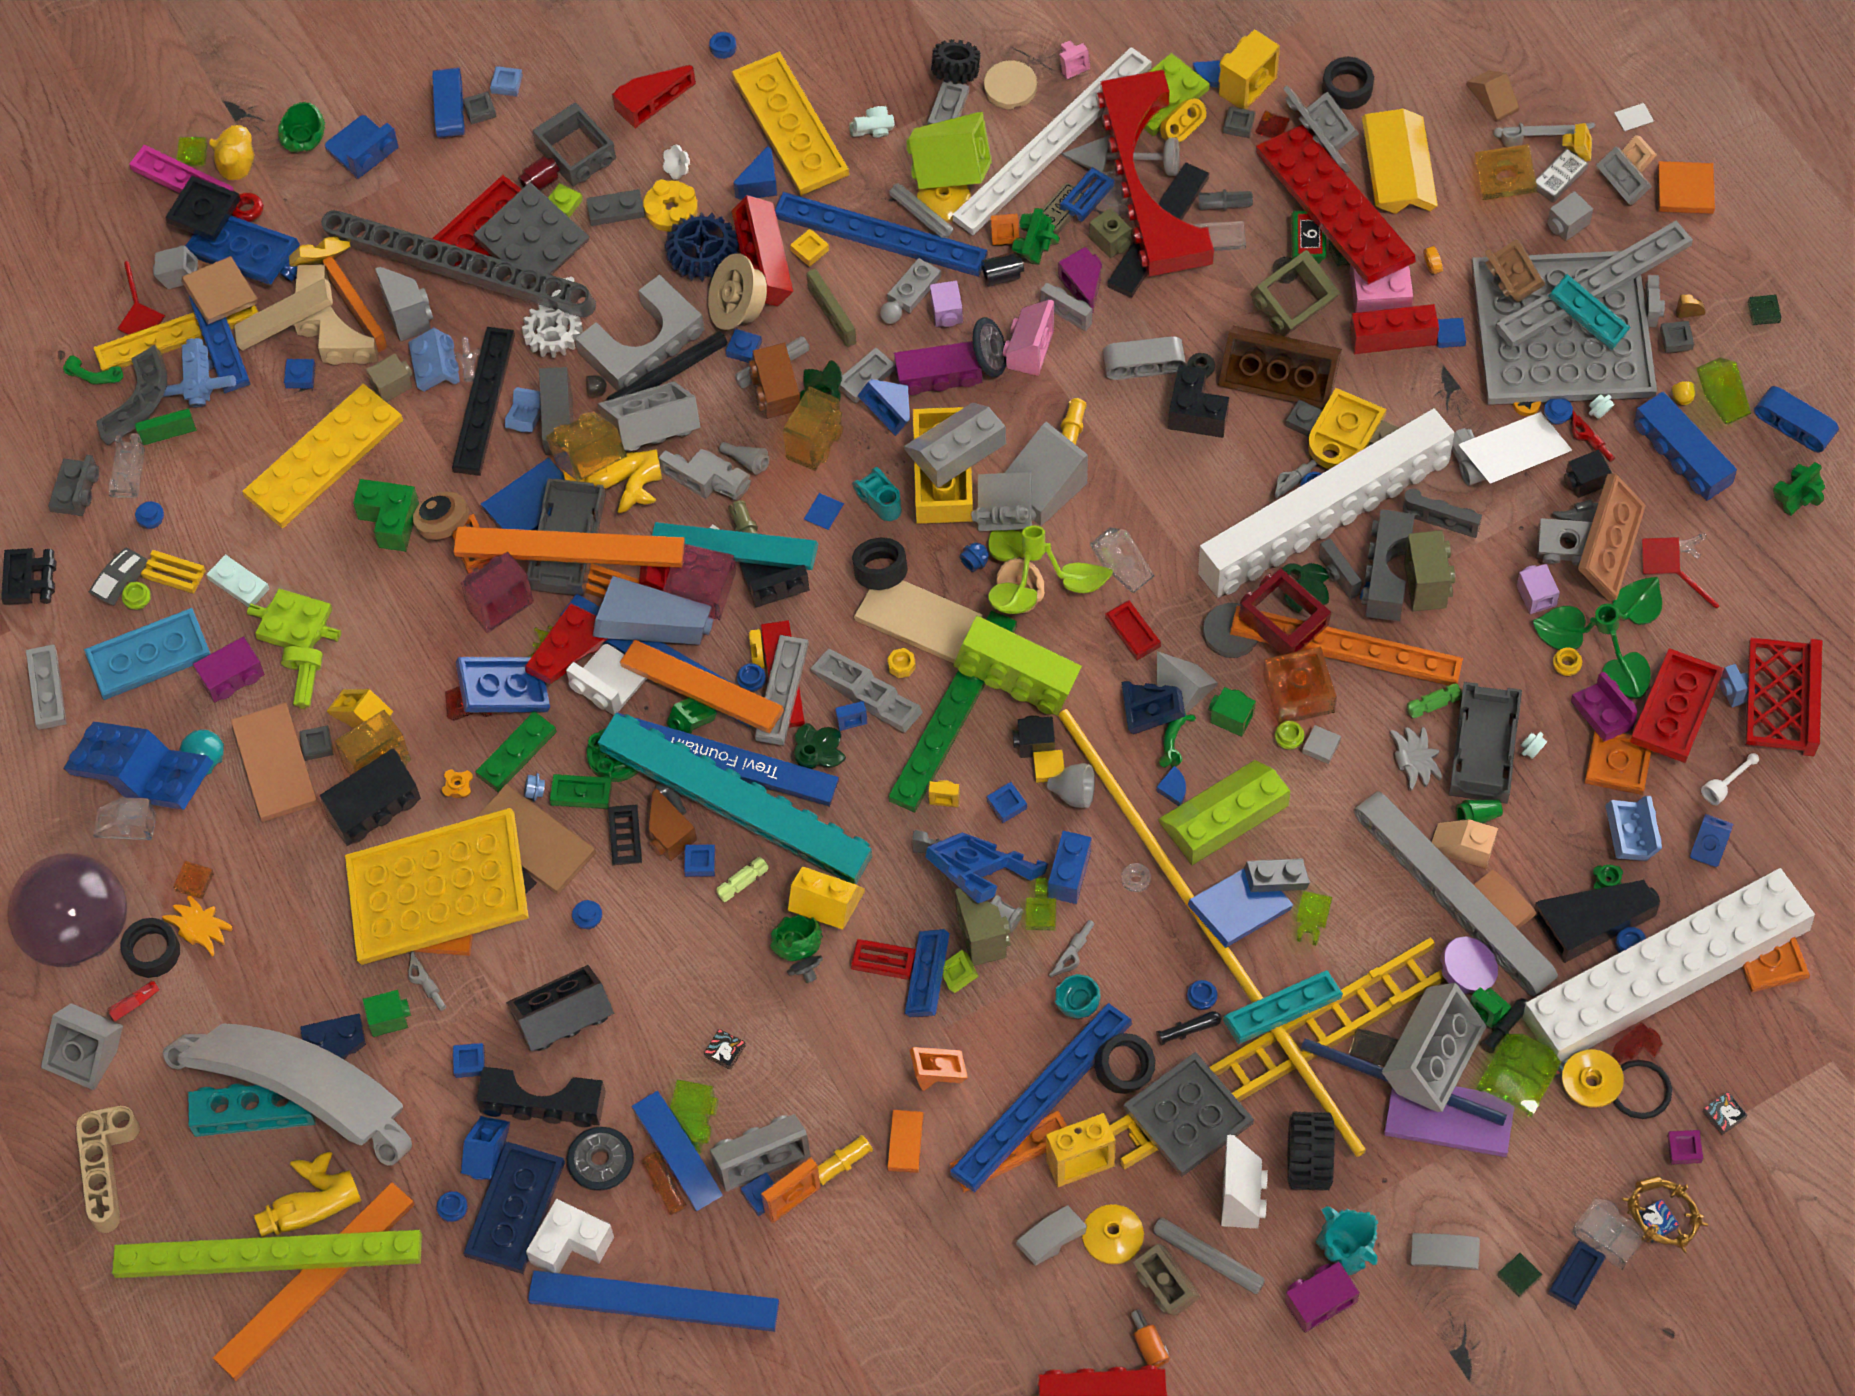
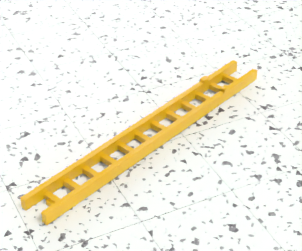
M1430 937L1381 967L1374 968L1369 971V974L1341 989L1343 995L1340 1000L1282 1025L1289 1035L1306 1024L1319 1041L1317 1043L1330 1048L1334 1047L1424 994L1427 987L1437 986L1446 981L1441 970L1427 978L1414 961L1433 950L1435 942ZM1407 966L1419 983L1401 992L1390 977V974ZM1382 980L1393 997L1376 1007L1365 989ZM1357 995L1368 1010V1013L1352 1022L1339 1004ZM1332 1010L1344 1027L1326 1036L1314 1019ZM1271 1031L1209 1067L1216 1076L1228 1069L1232 1070L1243 1086L1232 1092L1239 1102L1296 1069L1290 1059L1275 1066L1264 1048L1277 1041ZM1296 1045L1306 1062L1317 1057V1055L1307 1051L1301 1052ZM1256 1054L1268 1072L1250 1081L1239 1063ZM1129 1115L1109 1125L1114 1136L1129 1129L1131 1132L1129 1137L1137 1148L1121 1158L1120 1164L1124 1170L1158 1150L1151 1141H1147Z

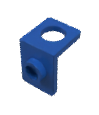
M1705 814L1690 857L1718 867L1733 824Z

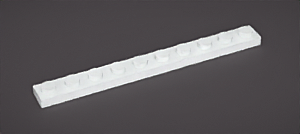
M1132 47L1127 50L953 214V221L971 235L977 233L991 219L990 216L996 215L1104 113L1103 108H1098L1096 93L1100 92V81L1146 73L1151 68V61Z

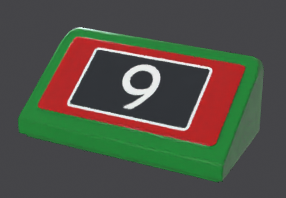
M1293 211L1291 213L1292 259L1307 249L1319 264L1326 258V235L1306 211Z

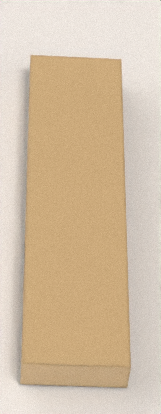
M323 278L235 324L237 347L243 351L332 305L330 282Z

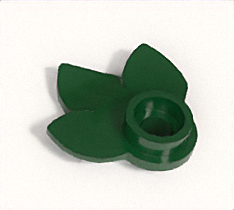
M830 360L823 372L816 369L804 370L805 390L799 392V405L802 408L813 409L818 407L822 411H831L838 406L841 399V393L838 388L842 381V372L836 362Z
M1290 563L1282 568L1288 575L1290 573L1295 574L1298 578L1295 581L1323 605L1329 603V593L1324 584L1329 576L1323 566L1314 563H1308L1304 566ZM1284 593V599L1288 606L1299 613L1303 608Z
M806 723L797 730L794 738L797 745L794 751V758L799 766L814 769L818 765L835 767L845 761L846 756L837 750L841 741V732L838 729L824 727L817 731L811 724Z

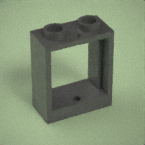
M576 102L532 130L535 146L547 159L552 158L560 169L559 172L572 187L586 181L592 174L601 168L609 166L616 159L614 143ZM580 128L598 149L578 163L570 166L552 145Z

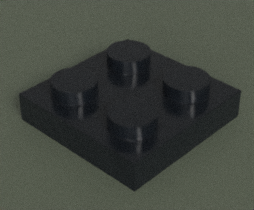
M191 175L165 219L170 225L215 241L241 198L237 192Z

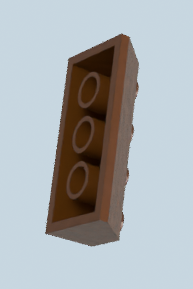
M1233 325L1228 333L1218 386L1296 403L1298 400H1301L1314 407L1324 409L1332 394L1342 349Z

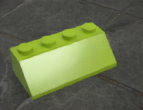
M1254 760L1162 816L1158 821L1191 865H1194L1288 807L1291 790L1273 768Z

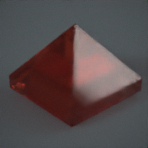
M1265 110L1255 133L1274 138L1285 133L1290 118Z

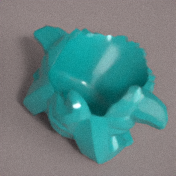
M1329 1206L1322 1208L1326 1223L1321 1227L1322 1230L1315 1242L1320 1249L1324 1250L1325 1257L1331 1262H1340L1349 1276L1366 1268L1365 1261L1376 1265L1378 1259L1373 1251L1377 1240L1378 1220H1375L1376 1216L1370 1215V1212L1363 1213V1211L1357 1212L1346 1209L1338 1213Z

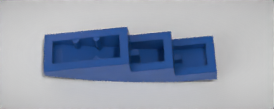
M659 1091L652 1093L631 1106L661 1159H664L695 1211L723 1196L706 1165Z

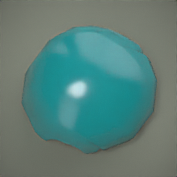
M199 729L198 731L194 730L182 740L179 751L207 755L214 762L206 774L209 775L218 763H222L224 743L217 734L209 730Z
M1075 974L1066 977L1056 987L1055 1003L1059 1010L1069 1018L1082 1019L1089 1017L1099 1006L1101 999L1100 988L1097 982L1089 976Z

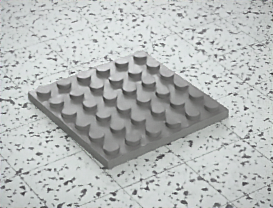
M1621 251L1528 255L1546 285L1518 303L1511 295L1506 297L1498 285L1502 281L1498 274L1493 276L1485 263L1489 260L1488 257L1472 258L1471 265L1488 405L1513 404L1517 402H1547L1550 399L1563 398L1568 401L1595 400L1600 394L1604 398L1610 395L1611 399L1651 398L1656 396L1657 386L1641 275L1598 299L1631 327L1612 350L1572 316L1564 318L1514 348H1511L1495 329L1496 323L1551 292L1566 274L1574 279Z

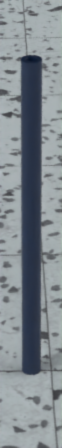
M1307 1038L1303 1041L1301 1050L1388 1082L1382 1074L1383 1067ZM1451 1094L1446 1104L1501 1126L1504 1125L1507 1114Z

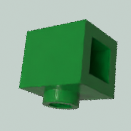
M1224 687L1219 696L1214 695L1208 710L1211 711V723L1242 737L1255 714L1256 701L1247 697L1240 690H1231Z
M398 990L363 999L368 1025L373 1037L408 1028L406 1017L411 1016L407 999H401Z

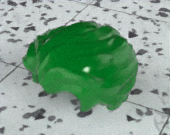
M310 102L293 104L287 109L279 123L278 137L281 145L288 151L296 153L314 149L322 140L325 120L314 104Z
M799 914L793 917H784L771 932L772 942L770 947L775 954L788 961L809 958L820 948L823 937L821 927L813 917L808 919Z

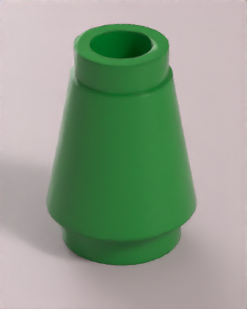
M1498 799L1464 800L1456 807L1458 821L1470 819L1483 824L1501 817L1503 814L1502 804Z

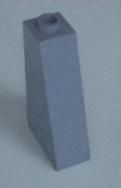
M612 576L595 620L593 636L598 638L700 645L704 634H710L714 619L709 618L711 606Z

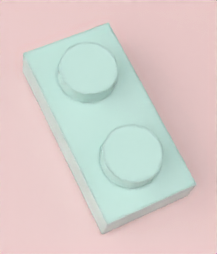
M226 554L207 573L208 580L247 607H250V603L256 604L269 590V586L265 581Z

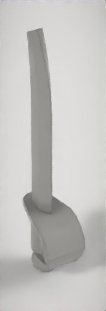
M1519 123V127H1504L1503 129L1498 127L1494 129L1493 135L1496 138H1501L1502 143L1506 147L1518 149L1523 144L1524 136L1575 134V125L1523 126L1522 123ZM1595 123L1586 124L1588 130L1595 127Z

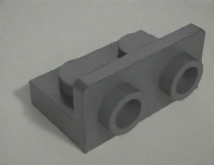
M86 455L84 461L63 458L48 505L50 512L76 516L84 515L86 506L89 507L91 504V489L93 483L98 481L100 472L99 466L96 465L92 455Z

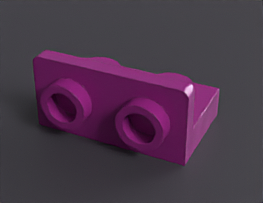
M1605 672L1598 674L1595 685L1572 694L1571 703L1604 742L1633 729L1637 715L1636 706L1632 700L1622 693L1616 681L1612 680Z

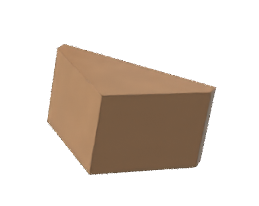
M1488 70L1466 82V85L1496 122L1519 111V106L1507 73Z

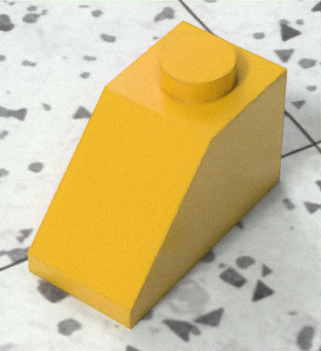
M343 689L326 712L363 734H377L387 727L388 719L394 711L370 689Z

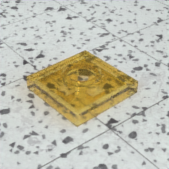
M1529 144L1475 152L1483 200L1537 192ZM1502 171H1511L1516 175L1514 179L1512 176L1502 178V181L1496 178Z

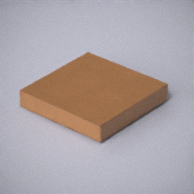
M231 256L182 276L181 282L207 324L257 304V297Z

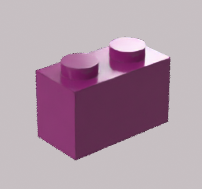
M244 636L193 664L198 678L214 703L220 699L229 698L235 691L246 685L256 683L260 677L265 675L259 659Z
M1340 1262L1332 1266L1325 1264L1314 1272L1315 1276L1306 1281L1299 1279L1287 1288L1285 1304L1304 1333L1358 1303L1360 1292Z

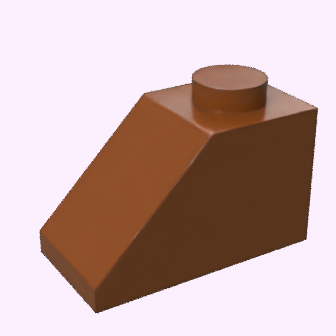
M655 789L652 792L649 822L651 842L649 844L657 855H664L671 862L685 850V845H692L697 841L695 827L658 789Z

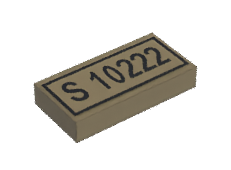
M1067 182L1042 208L1044 210L1043 213L1053 219L1051 224L1055 225L1054 234L1056 235L1073 218L1068 210L1063 211L1060 209V203L1074 188V186ZM1081 192L1073 201V205L1084 195V192Z

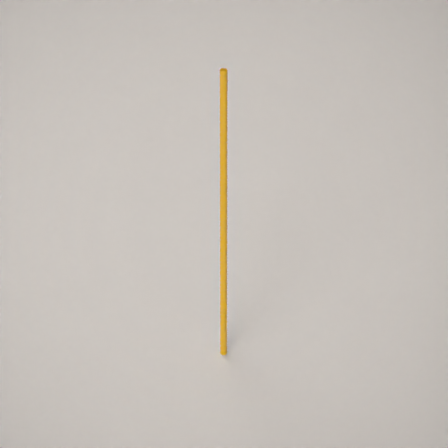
M1067 709L1061 711L1058 717L1250 1001L1253 1003L1262 999V995L1230 948H1225L1188 906L1189 900L1194 895ZM1281 1025L1271 1030L1325 1112L1331 1113L1334 1125L1356 1157L1363 1155L1366 1152L1365 1147L1283 1026Z

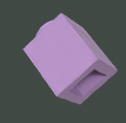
M957 281L931 284L930 300L935 326L951 327L963 323V310Z
M1547 564L1538 567L1532 565L1519 572L1517 588L1529 614L1557 606L1560 592Z

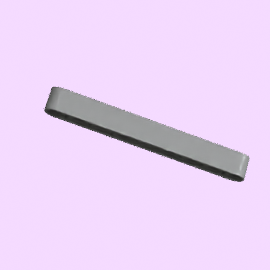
M1376 791L1354 809L1356 818L1368 832L1474 939L1479 940L1494 954L1496 962L1529 995L1536 996L1558 977L1554 966L1383 793Z

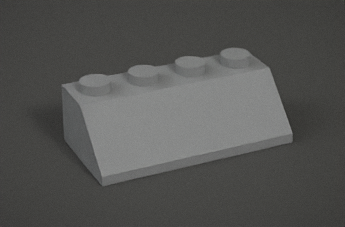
M1457 983L1427 987L1382 1071V1074L1398 1095L1436 1112H1442L1487 1026Z

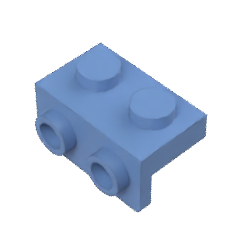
M432 328L408 342L418 389L425 392L444 380L453 384L460 382L459 366L453 349L454 342L448 334Z
M1644 796L1637 802L1611 800L1605 805L1616 858L1647 861L1662 849L1661 836L1659 835L1656 821V811L1653 807L1651 796Z

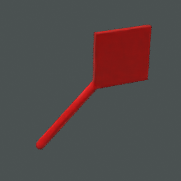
M125 261L124 266L134 304L117 330L130 335L160 324L165 315L139 303L130 263Z
M1679 537L1642 539L1643 575L1676 573L1714 608H1719V604L1680 570Z

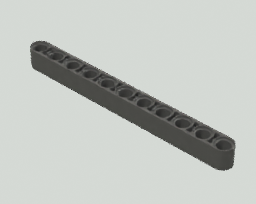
M338 210L328 211L321 220L322 228L329 237H337L340 241H349L351 248L548 308L559 309L578 317H588L596 309L594 297L587 287L580 283ZM341 224L339 228L333 230L336 225ZM365 231L362 236L357 237L359 233ZM389 238L388 242L381 245L385 239ZM409 246H413L410 251L405 252ZM438 253L435 258L429 259L431 255ZM462 260L460 265L453 267L457 261ZM482 268H487L485 272L478 274ZM511 275L510 279L502 281L504 277ZM536 282L534 287L527 289L529 284ZM556 290H561L558 295L551 296ZM586 297L582 303L576 304L580 298Z

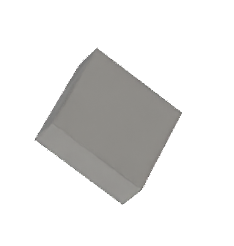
M1314 725L1302 753L1329 764L1341 741V736Z

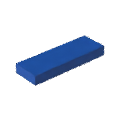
M945 929L919 931L905 1014L909 1017L936 1016L950 935Z

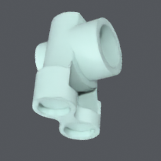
M886 106L867 109L866 116L855 117L853 122L849 123L851 137L864 136L870 133L873 134L874 138L889 135L888 131L895 127L893 115H888Z

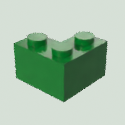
M360 479L353 501L358 520L376 522L374 533L379 548L406 552L414 525L413 514L419 505L415 486Z

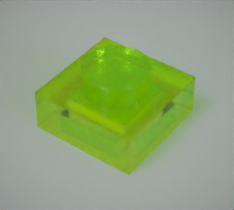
M179 137L177 160L186 165H205L208 147L206 137Z

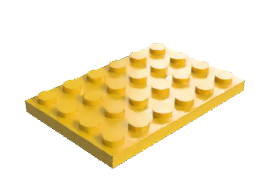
M511 808L345 855L357 961L361 965L529 918L515 814Z

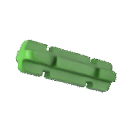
M1456 683L1446 686V690L1439 689L1422 696L1420 701L1415 699L1408 702V713L1412 718L1422 716L1424 711L1429 713L1448 705V701L1453 703L1460 700L1462 691Z

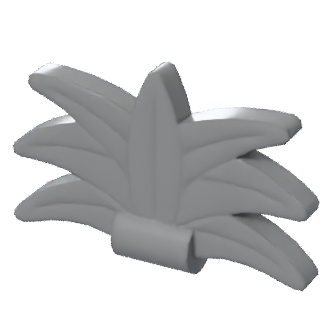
M1405 727L1407 741L1398 732L1390 731V736L1398 748L1394 755L1399 769L1407 774L1410 791L1414 789L1418 775L1424 787L1428 786L1431 773L1438 780H1441V771L1433 760L1439 754V750L1428 749V736L1424 727L1421 729L1420 738L1410 728Z

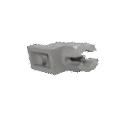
M703 449L697 452L689 463L678 454L673 455L666 450L659 457L660 469L663 474L704 499H707L715 490L718 493L739 500L747 492L751 481L748 479L750 477L749 474L740 468L732 470L730 462L724 461Z

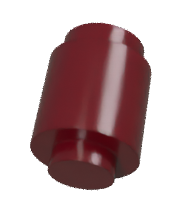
M542 156L522 170L523 174L518 176V179L523 187L531 182L541 191L559 179L557 173L560 169L552 158L547 159Z

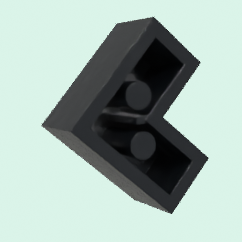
M1184 365L1178 366L1169 409L1168 429L1224 438L1229 397L1204 393L1206 369Z

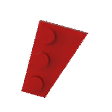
M570 603L526 664V673L548 684H552L567 673V668L573 662L577 664L587 654H593L600 649V645L609 638L593 636L597 616Z

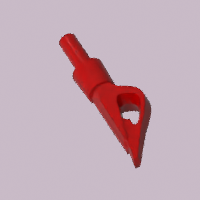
M1573 410L1572 433L1574 438L1579 441L1589 442L1595 451L1599 450L1609 462H1612L1615 457L1605 447L1606 443ZM1576 427L1581 428L1582 432H1578Z

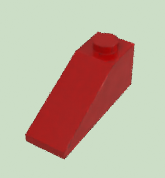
M687 65L631 79L625 85H620L612 93L614 109L636 129L696 84L694 67Z

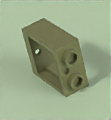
M1306 249L1258 284L1250 295L1256 308L1263 311L1269 318L1271 327L1276 332H1280L1282 336H1286L1333 302L1340 294V291ZM1295 269L1319 301L1291 320L1267 288Z

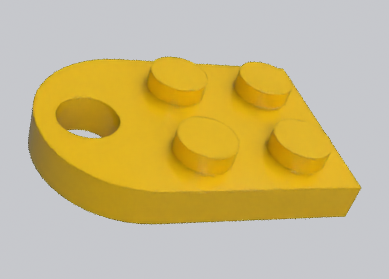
M1335 388L1310 432L1308 449L1311 457L1322 467L1331 469L1367 448L1380 422L1386 416L1387 409ZM1326 450H1334L1338 453V456L1328 458L1323 453Z

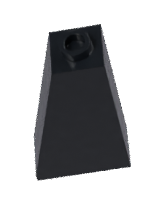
M1639 880L1540 900L1535 904L1534 910L1536 915L1534 918L1563 962L1566 963L1616 937L1621 930L1627 927H1636L1655 917L1660 906V898L1653 887L1649 888L1645 880Z

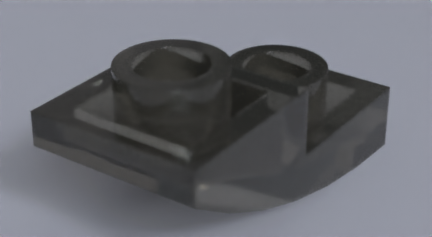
M1357 1029L1353 1036L1349 1055L1385 1067L1399 1039L1377 1032Z

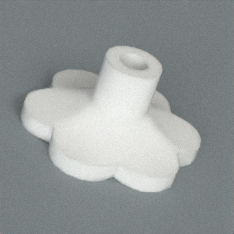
M673 145L671 149L665 150L663 154L665 160L663 164L664 171L670 173L672 179H679L681 175H686L690 164L687 152L682 151L679 145Z

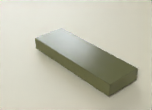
M816 268L808 271V289L847 347L856 344L855 327Z

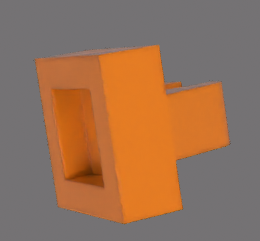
M1018 214L990 216L992 245L1013 244L1014 239L1019 238Z

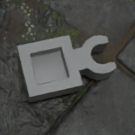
M1648 275V283L1645 286V307L1648 327H1657L1659 317L1664 316L1665 300H1660L1659 275Z

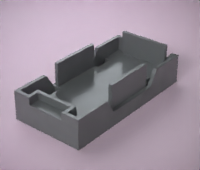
M548 478L538 531L598 533L606 498L604 486H594V483ZM549 508H552L551 516H548ZM593 511H595V521L592 514ZM530 560L526 576V582L530 590L585 596L591 563H584L582 569V563L541 561L540 566H537L538 561Z
M1464 682L1449 796L1477 800L1498 799L1501 803L1508 804L1522 696L1521 689L1507 688V690L1479 687L1477 683ZM1466 710H1469V711H1468V718H1467V720H1465V718H1466V712H1465V711H1466ZM1510 716L1513 719L1512 726H1508ZM1459 761L1462 762L1461 772L1456 771V764H1459ZM1503 767L1508 771V779L1502 778Z

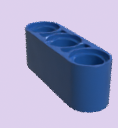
M460 68L433 70L434 114L437 138L465 135Z
M1777 386L1770 387L1754 407V412L1759 419L1814 452H1823L1839 431L1838 424L1832 418Z

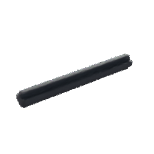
M717 331L643 375L629 386H625L611 394L606 400L661 385L726 346L727 339L721 331Z

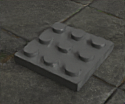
M530 182L475 232L473 239L493 258L552 275L589 241V236ZM536 282L529 284L527 289L534 287Z
M1196 1052L1124 1104V1110L1181 1177L1226 1145L1227 1135L1237 1137L1254 1124L1253 1117Z

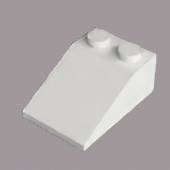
M1227 1135L1221 1226L1259 1228L1260 1218H1266V1200L1261 1199V1189H1267L1268 1171L1262 1170V1159L1234 1135Z

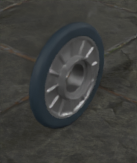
M982 317L975 323L973 329L974 353L980 367L988 376L999 377L1006 368V357L1003 356L1005 340L998 325L992 319Z
M594 1127L582 1132L574 1139L567 1154V1167L572 1178L581 1186L598 1191L608 1190L622 1183L631 1172L634 1163V1152L629 1140L618 1130L609 1127ZM605 1152L609 1155V1159L604 1165H595L592 1162L594 1154Z

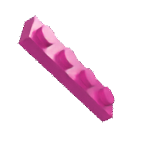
M143 145L129 163L132 171L178 193H181L191 175L234 191L232 186L146 145Z

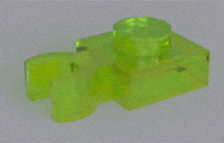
M1303 891L1296 922L1304 924L1297 930V942H1301L1303 934L1310 933L1313 935L1312 945L1316 946L1320 937L1318 927L1326 928L1332 897Z

